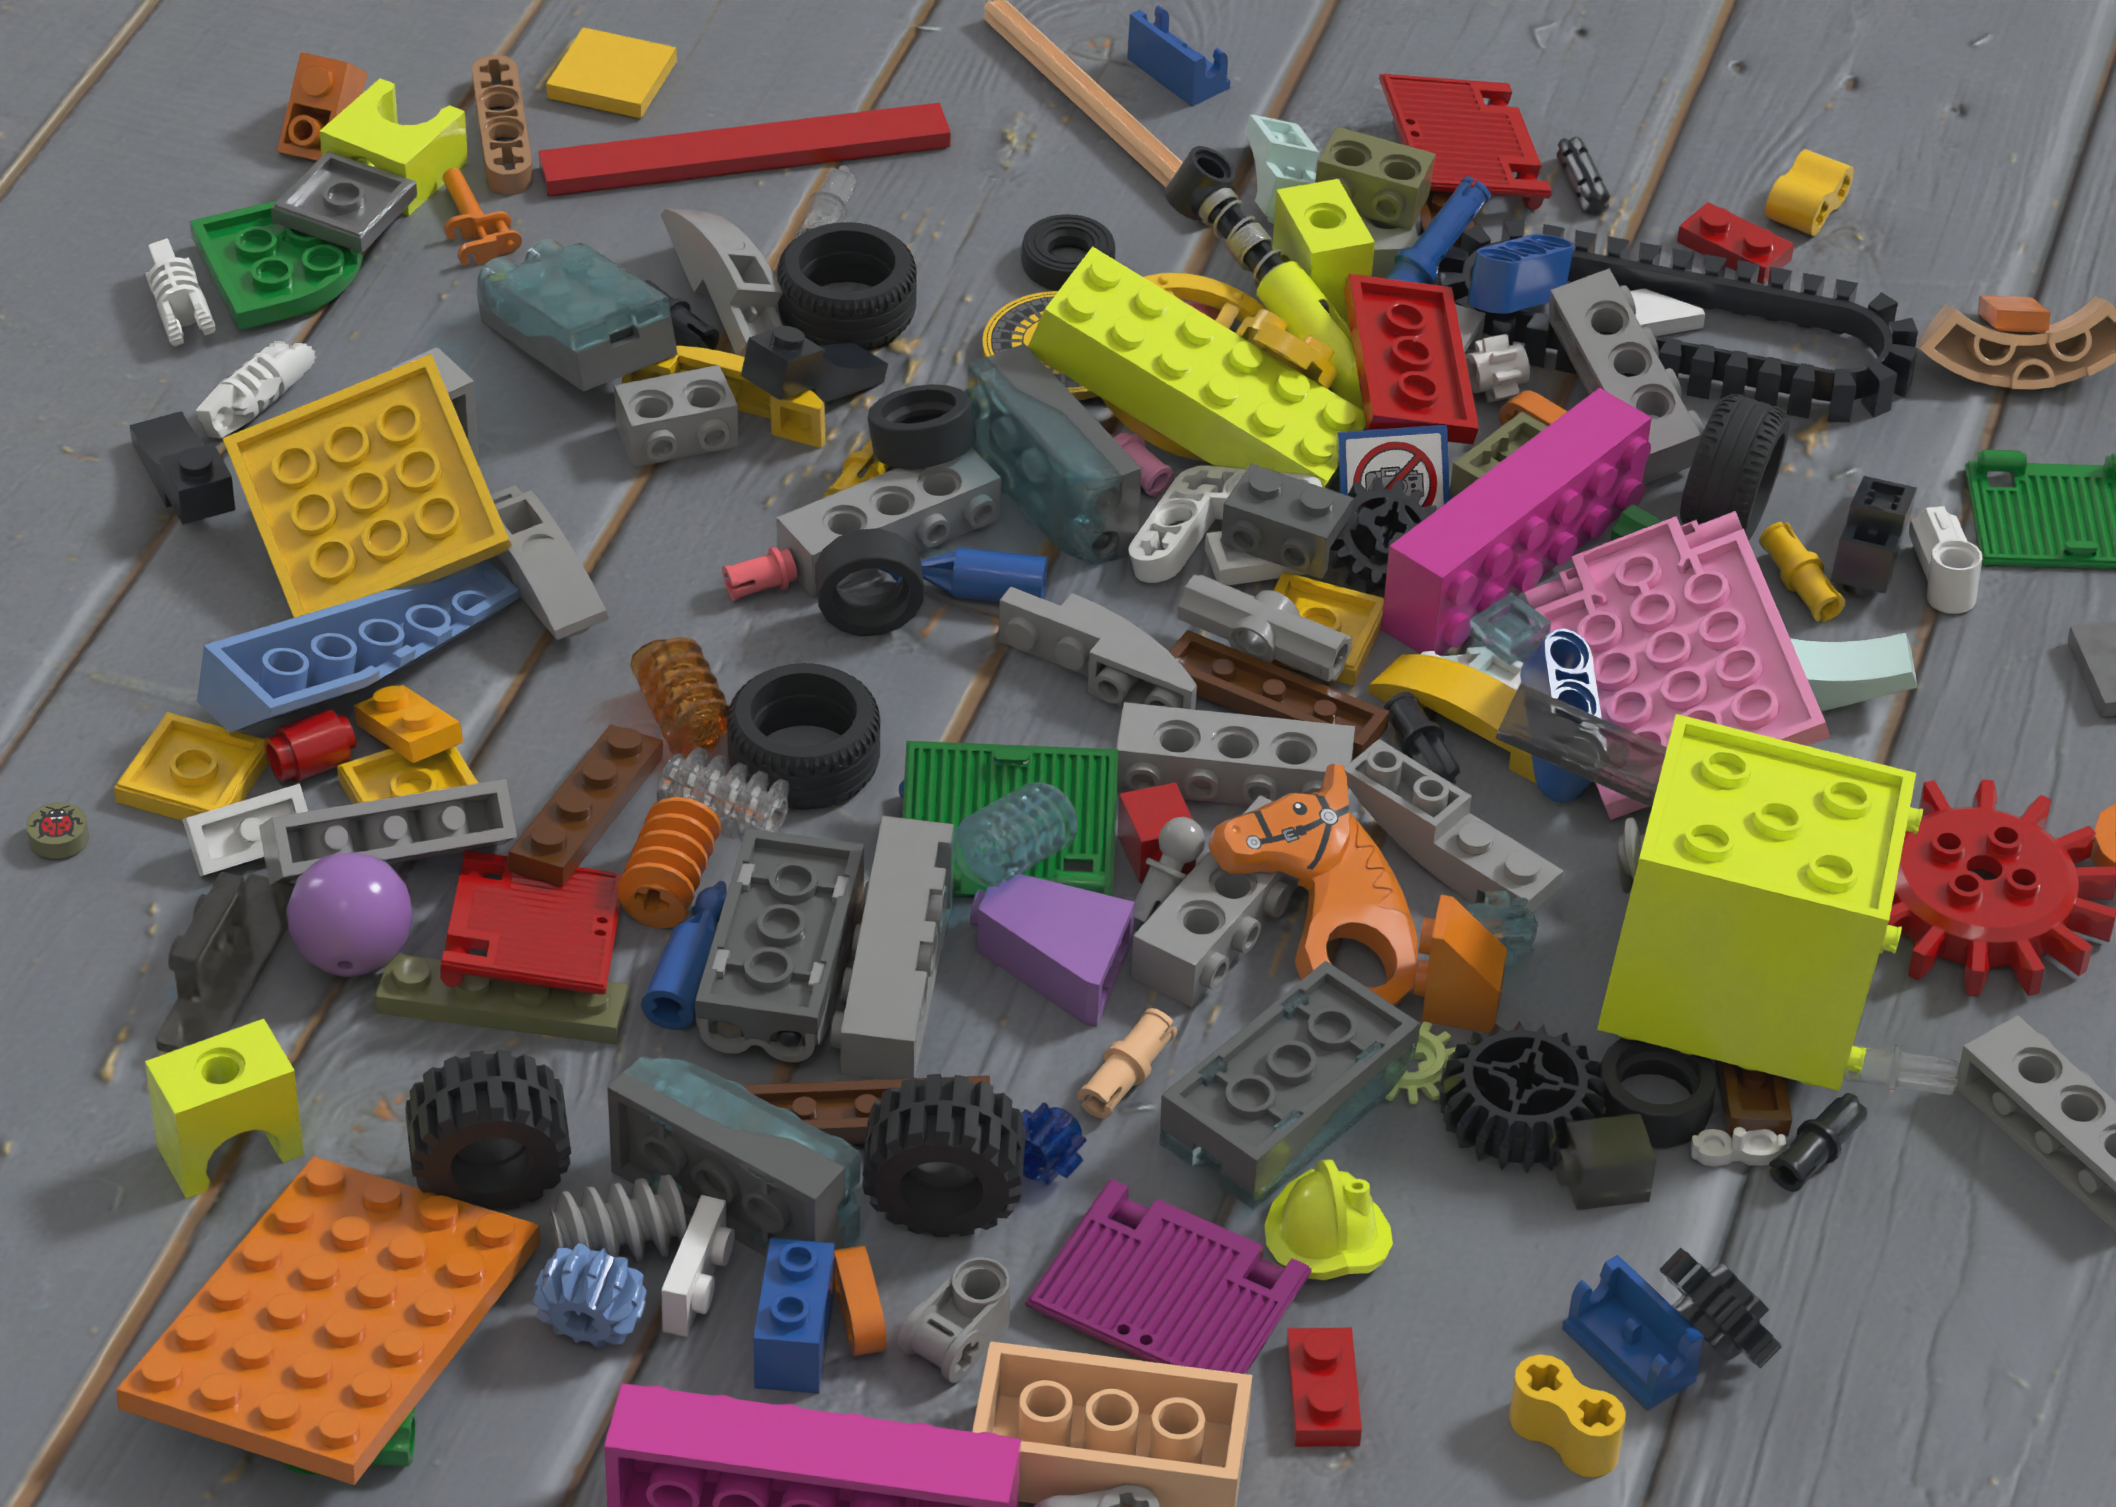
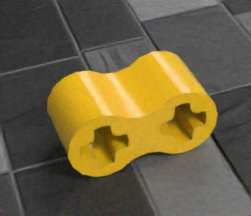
M1803 149L1789 172L1781 175L1775 182L1766 203V218L1816 236L1830 213L1834 209H1838L1846 199L1853 181V166Z
M1540 1354L1529 1356L1521 1361L1515 1369L1509 1411V1422L1512 1429L1525 1439L1542 1442L1551 1446L1560 1454L1564 1465L1580 1476L1595 1478L1605 1476L1613 1471L1619 1461L1626 1411L1623 1404L1614 1395L1605 1391L1590 1389L1579 1383L1574 1378L1570 1368L1558 1358Z

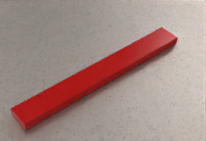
M940 102L539 150V166L547 196L947 148L950 147L951 132Z

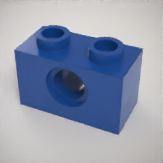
M770 1238L753 1338L754 1388L820 1393L835 1294L834 1243Z

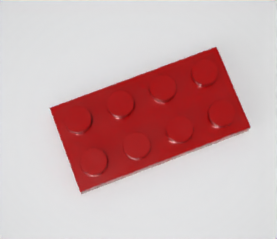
M1349 274L1343 291L1367 430L1447 425L1448 442L1473 445L1479 425L1452 287Z

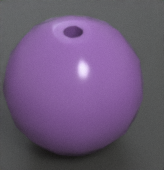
M356 852L332 854L322 857L312 864L297 878L286 909L290 936L303 958L317 969L343 977L367 975L377 972L388 965L402 951L414 919L407 886L397 872L385 861L371 855Z

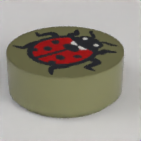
M62 802L50 803L36 809L27 820L26 828L29 845L36 854L44 858L62 859L73 856L80 852L88 842L89 833L86 816L75 805Z

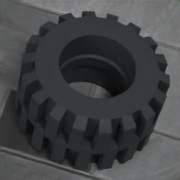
M484 1050L470 1052L469 1057L461 1059L454 1056L444 1060L443 1067H432L423 1074V1082L414 1083L409 1091L410 1100L406 1101L405 1113L411 1170L413 1177H416L417 1186L423 1193L448 1196L452 1199L489 1210L505 1208L507 1211L519 1208V1203L524 1201L534 1202L543 1197V1190L554 1189L561 1182L560 1174L568 1171L570 1166L569 1155L572 1153L563 1087L559 1079H554L553 1071L547 1065L536 1066L535 1058L525 1054L513 1057L511 1051L497 1050L495 1054H484Z
M941 1074L927 1075L925 1080L919 1081L914 1077L902 1081L901 1088L890 1087L882 1093L881 1101L874 1102L870 1109V1118H868L862 1186L864 1194L870 1196V1205L876 1212H886L885 1219L894 1225L904 1224L908 1226L907 1231L921 1234L923 1231L934 1233V1237H948V1234L958 1233L962 1237L975 1234V1229L977 1228L988 1230L996 1226L998 1218L1006 1219L1014 1211V1203H1019L1022 1193L1026 1127L1023 1126L1024 1118L1020 1109L1012 1108L1013 1100L1005 1093H993L992 1085L983 1081L978 1083L969 1082L966 1076L954 1075V1078H942Z

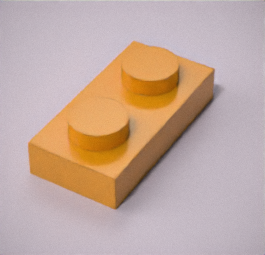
M405 685L384 687L376 691L372 698L353 705L357 726L412 763L464 743L461 725L458 720Z

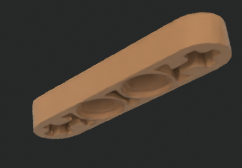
M502 55L484 56L478 59L472 66V81L486 182L488 187L495 193L502 195L520 194L528 190L532 185L533 173L518 68L515 61L509 57ZM491 80H500L501 85L492 86ZM496 107H507V108H510V109H508V110H503V111H493V110H490L491 108H496ZM503 137L515 139L507 142L495 141V139ZM513 163L512 170H505L503 164Z

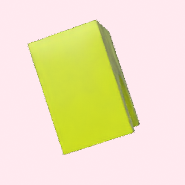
M381 78L320 130L322 156L329 151L416 181L417 197L401 212V214L410 216L444 185L442 177L447 170L451 168L461 170L468 163L465 111L449 105L441 109L436 117L427 122L417 125H400L397 119L395 84Z
M1339 179L1277 189L1272 249L1281 250L1280 258L1283 262H1298L1349 325L1343 290L1349 274L1372 277L1375 241Z
M264 1019L145 1061L157 1148L186 1199L207 1192L210 1180L206 1171L210 1157L223 1142L239 1133L251 1130L264 1131L283 1163L304 1155L295 1070Z

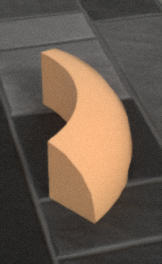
M2095 296L2076 313L2062 321L2051 324L2049 331H2046V333L1997 331L1994 328L1975 323L1957 309L1945 304L1923 331L1917 345L1921 351L1935 362L1972 381L2011 389L2056 387L2055 385L2094 375L2116 362V308L2107 300Z

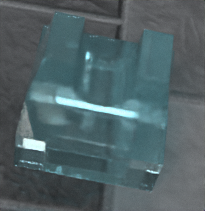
M1512 592L1470 620V636L1509 665L1517 660L1524 663L1546 636L1551 633V621Z

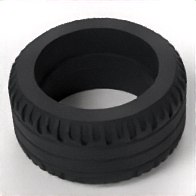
M839 222L825 224L799 235L787 245L781 254L777 267V281L783 291L778 301L779 313L785 325L802 331L805 338L817 345H830L850 340L867 350L896 338L911 323L916 310V263L906 244L889 232L863 223ZM838 282H855L872 287L858 291H836L822 286Z
M1729 394L1719 400L1703 431L1686 480L1680 506V519L1683 525L1695 520L1700 525L1736 511L1748 541L1751 539L1769 501L1784 456L1790 429V421L1785 411L1779 407H1772L1770 404L1758 402L1749 397L1744 398L1740 394Z
M814 663L787 664L756 675L737 691L727 714L728 760L735 778L753 796L784 808L817 809L851 798L870 782L879 763L881 720L876 700L868 688L854 676L826 665ZM792 726H816L841 735L828 743L806 747L782 744L767 737L778 730Z

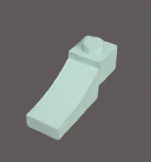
M1250 114L1245 135L1251 145L1256 166L1257 194L1255 202L1265 216H1267V220L1274 224L1276 190L1315 183L1316 174L1314 170L1319 151L1298 124Z
M1906 633L1849 642H1817L1790 638L1821 712L1917 688L1912 651Z

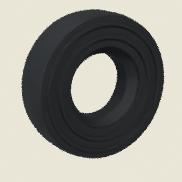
M1061 214L1043 218L1028 228L1022 241L1021 259L1024 271L1035 283L1051 290L1059 291L1085 257L1076 259L1059 258L1049 253L1053 249L1075 247L1088 253L1094 247L1115 260L1116 248L1111 232L1100 222L1081 215Z

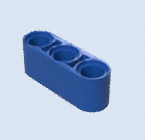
M1533 234L1478 249L1467 304L1482 311L1506 314L1550 302V290L1567 284L1574 244L1556 236Z
M1556 629L1549 633L1526 659L1521 667L1520 678L1534 775L1538 788L1552 801L1571 803L1602 773L1607 765V751L1592 653L1589 645L1583 637L1574 631Z

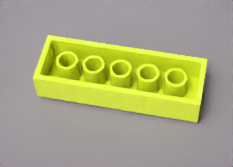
M1094 247L1089 250L1045 308L1028 345V348L1047 365L1213 466L1248 469L1250 464H1254L1275 472L1310 475L1319 479L1322 487L1328 489L1339 473L1337 432L1363 431L1366 428L1363 410Z

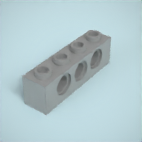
M1606 269L1550 290L1549 321L1589 395L1598 388H1601L1647 415L1660 417L1651 421L1649 435L1651 451L1645 462L1643 484L1690 468L1704 428L1698 414L1694 410L1687 411L1682 402L1681 387L1675 372L1671 368L1664 369L1659 360L1658 345L1653 332L1648 326L1642 328L1635 316L1636 306L1630 290L1625 285L1619 287L1611 270ZM1600 332H1610V333H1613V334H1612V335H1603V334H1600ZM1631 373V374H1634V375H1636V376L1627 377V376H1623V375H1621V374Z
M972 447L960 457L933 467L916 469L896 468L778 516L777 549L780 551L787 548L790 551L796 565L798 583L811 597L817 595L815 563L823 548L837 537L859 529L878 528L899 534L912 543L916 552L920 553L999 520L1001 477ZM862 569L851 573L840 581L837 587L879 569Z
M1124 702L1116 747L1118 749L1117 792L1124 793L1176 782L1185 800L1251 806L1259 796L1274 801L1289 793L1319 792L1328 765L1336 764L1346 767L1352 762L1355 726Z
M506 779L270 818L259 826L270 885L297 881V878L312 864L322 857L336 853L356 852L371 855L391 865L465 852V849L474 851L502 846L517 838Z
M1259 796L1243 814L1254 811L1272 801ZM1209 851L1133 935L1131 978L1193 1007L1208 989L1215 990L1220 986L1227 974L1229 965L1240 953L1246 954L1253 948L1259 937L1260 930L1271 917L1278 918L1283 914L1289 904L1292 893L1299 886L1297 885L1299 879L1280 871L1273 873L1231 874L1219 866Z
M2018 1015L1963 1045L1954 1087L2116 1233V1101L2096 1085L2086 1072L2079 1070L2053 1047L2044 1035L2036 1032Z

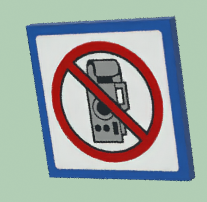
M1447 425L1337 432L1339 493L1348 495L1352 485L1356 482H1359L1368 491L1373 479L1379 477L1384 489L1391 490L1396 480L1402 481V493L1410 496L1412 492L1419 489L1423 492L1418 503L1422 508L1435 505L1439 509L1450 501ZM1383 526V527H1382V528H1383V535H1382V536L1384 537L1385 527Z

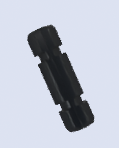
M1577 136L1570 140L1566 138L1561 139L1558 142L1559 150L1556 156L1564 168V172L1578 197L1582 209L1590 215L1596 211L1605 212L1609 208L1607 201L1610 199V194L1602 182L1603 180L1590 154L1587 153L1588 150L1583 140Z

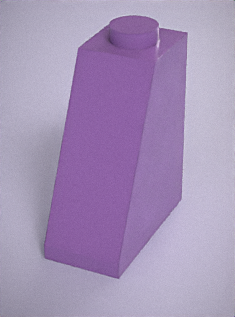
M997 868L987 890L979 889L974 897L970 912V924L978 926L977 951L1084 1024L1097 1027L1132 946L1135 902Z

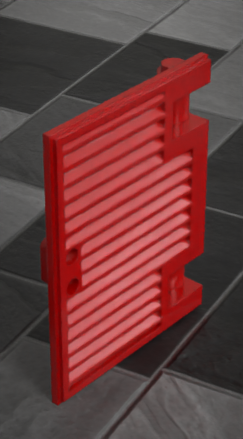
M1394 74L1379 75L1380 84L1403 145L1436 154L1430 191L1454 192L1460 185L1463 177L1470 176L1474 180L1470 185L1471 189L1478 180L1487 187L1491 195L1522 197L1525 206L1530 209H1538L1541 207L1544 199L1551 198L1552 190L1548 181H1537L1542 165L1519 107H1508L1512 95L1509 83ZM1483 98L1489 99L1487 105H1485ZM1512 172H1518L1516 179H1514Z
M465 849L462 871L458 880L447 932L445 950H443L441 960V981L446 986L456 987L464 981L465 974L606 995L620 901L617 897V885L622 874L578 867L564 886L561 887L509 871L508 856ZM493 873L503 875L502 880L485 878V874ZM470 948L486 950L487 956L469 954Z

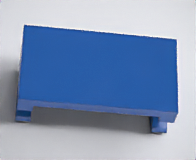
M1157 5L1155 8L1154 24L1147 20V14L1142 10L1129 14L1127 59L1192 107L1230 89V80L1227 78L1228 57L1222 50L1215 48L1213 53L1214 63H1211L1201 53L1196 52L1181 39L1169 32V13L1160 5Z
M1616 1255L1604 1262L1599 1275L1601 1278L1600 1283L1593 1292L1592 1288L1584 1280L1578 1282L1571 1296L1569 1316L1563 1321L1562 1329L1645 1410L1649 1411L1696 1382L1704 1336L1619 1255Z

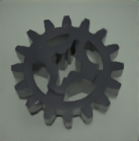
M1379 477L1373 479L1368 491L1359 482L1354 483L1347 495L1354 498L1352 515L1330 547V551H1337L1330 564L1331 567L1338 569L1346 566L1350 570L1346 579V583L1349 585L1355 583L1359 578L1366 581V594L1372 595L1377 585H1384V587L1386 585L1389 546L1438 510L1435 505L1422 508L1418 504L1423 493L1419 489L1412 492L1410 496L1403 494V484L1400 480L1395 481L1391 490L1384 489ZM1383 526L1385 527L1384 537L1382 536V535H1383V528H1382ZM1384 538H1386V548L1383 547Z
M1680 1247L1659 1268L1660 1272L1682 1294L1672 1306L1704 1336L1706 1342L1719 1354L1725 1356L1735 1346L1753 1364L1761 1369L1782 1347L1759 1321L1769 1311V1308L1722 1262L1719 1263L1716 1260L1706 1270L1703 1265Z

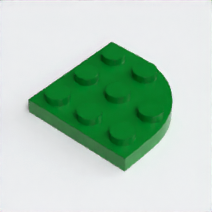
M278 200L190 221L191 238L238 330L264 326L271 322L320 311L324 304L336 298L352 283L361 267L363 253L272 222L271 207Z

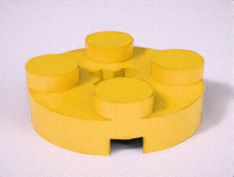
M1260 308L1255 317H1245L1236 334L1329 390L1338 375L1334 365L1330 362L1334 355L1331 348L1314 337L1306 336L1304 341L1287 332L1285 330L1287 327L1286 322L1268 310Z

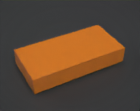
M1979 295L1978 314L1997 331L2039 333L2049 331L2051 312L2032 297Z

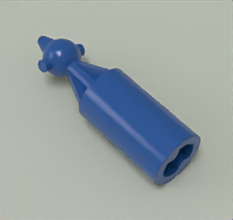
M958 547L955 552L921 560L923 579L952 594V598L1000 603V599L1010 587L1042 599L1045 596L1047 557ZM877 568L890 574L897 581V584L902 579L901 576L893 571Z
M719 881L713 887L705 888L698 894L695 905L691 909L694 916L677 925L672 930L641 1000V1008L645 1016L660 1027L680 1030L688 1027L693 1022L696 1015L695 1000L717 929V922H719L727 895V887L724 881Z

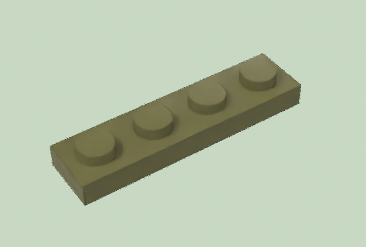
M398 954L385 966L375 996L377 1013L617 1045L629 1004V984L608 981L606 995H598L465 974L464 981L460 985L449 987L440 979L442 959Z

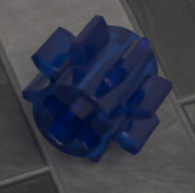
M1042 1103L1033 1113L1025 1109L1021 1113L1024 1118L1023 1126L1026 1127L1023 1176L1035 1181L1043 1180L1046 1185H1050L1059 1175L1067 1179L1084 1161L1081 1155L1077 1153L1087 1141L1086 1137L1082 1136L1079 1122L1070 1112L1058 1107L1049 1108L1047 1103Z

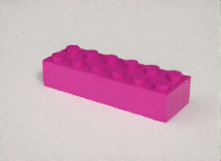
M1598 388L1389 546L1381 630L1420 654L1426 651H1435V654L1441 656L1450 648L1460 646L1469 634L1486 620L1495 619L1509 602L1522 592L1525 593V591L1533 589L1540 578L1557 565L1562 566L1568 562L1573 553L1590 539L1599 538L1605 532L1608 525L1620 517L1625 509L1632 504L1638 506L1644 496L1645 485L1643 484L1645 462L1651 451L1649 435L1652 417L1605 390Z
M621 1383L604 1445L607 1507H1019L1021 1439L1004 1437L992 1432H968L934 1427L926 1423L911 1424L868 1418L855 1413L839 1414L803 1409L791 1404L774 1405L738 1400L726 1395L710 1396L668 1390L661 1386L645 1387Z

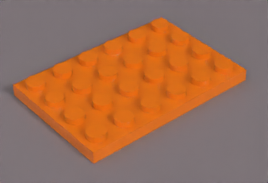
M313 1156L117 1387L118 1409L355 1485L539 1247L540 1225L452 1199L448 1196L423 1193L417 1187Z

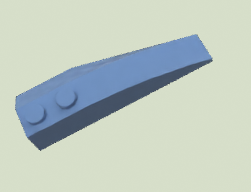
M485 560L430 583L385 590L206 644L203 648L197 702L229 733L329 702L363 689L427 657L463 636L519 599L520 589L489 561Z

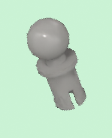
M1187 817L1173 818L1160 830L1159 846L1163 854L1159 862L1150 858L1146 861L1150 868L1134 901V918L1146 922L1187 877V875L1181 873L1183 865L1197 859L1203 852L1205 845L1204 831L1193 819Z

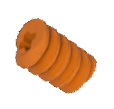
M683 797L662 799L652 805L646 815L645 823L638 834V840L631 851V856L625 865L624 873L617 885V897L621 906L634 920L645 926L658 929L672 928L684 921L688 915L686 909L690 907L695 898L694 892L701 883V875L707 868L708 859L715 848L714 843L721 833V822L713 810L701 802Z

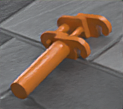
M457 168L447 170L443 174L442 180L460 215L450 218L445 223L444 232L448 239H454L456 237L455 229L459 227L463 239L474 238L476 240L467 242L459 248L457 256L462 265L469 264L468 256L473 253V258L478 266L499 261L498 256L509 254L519 249L522 238L517 231L509 230L512 223L510 215L504 211L483 214L462 172Z

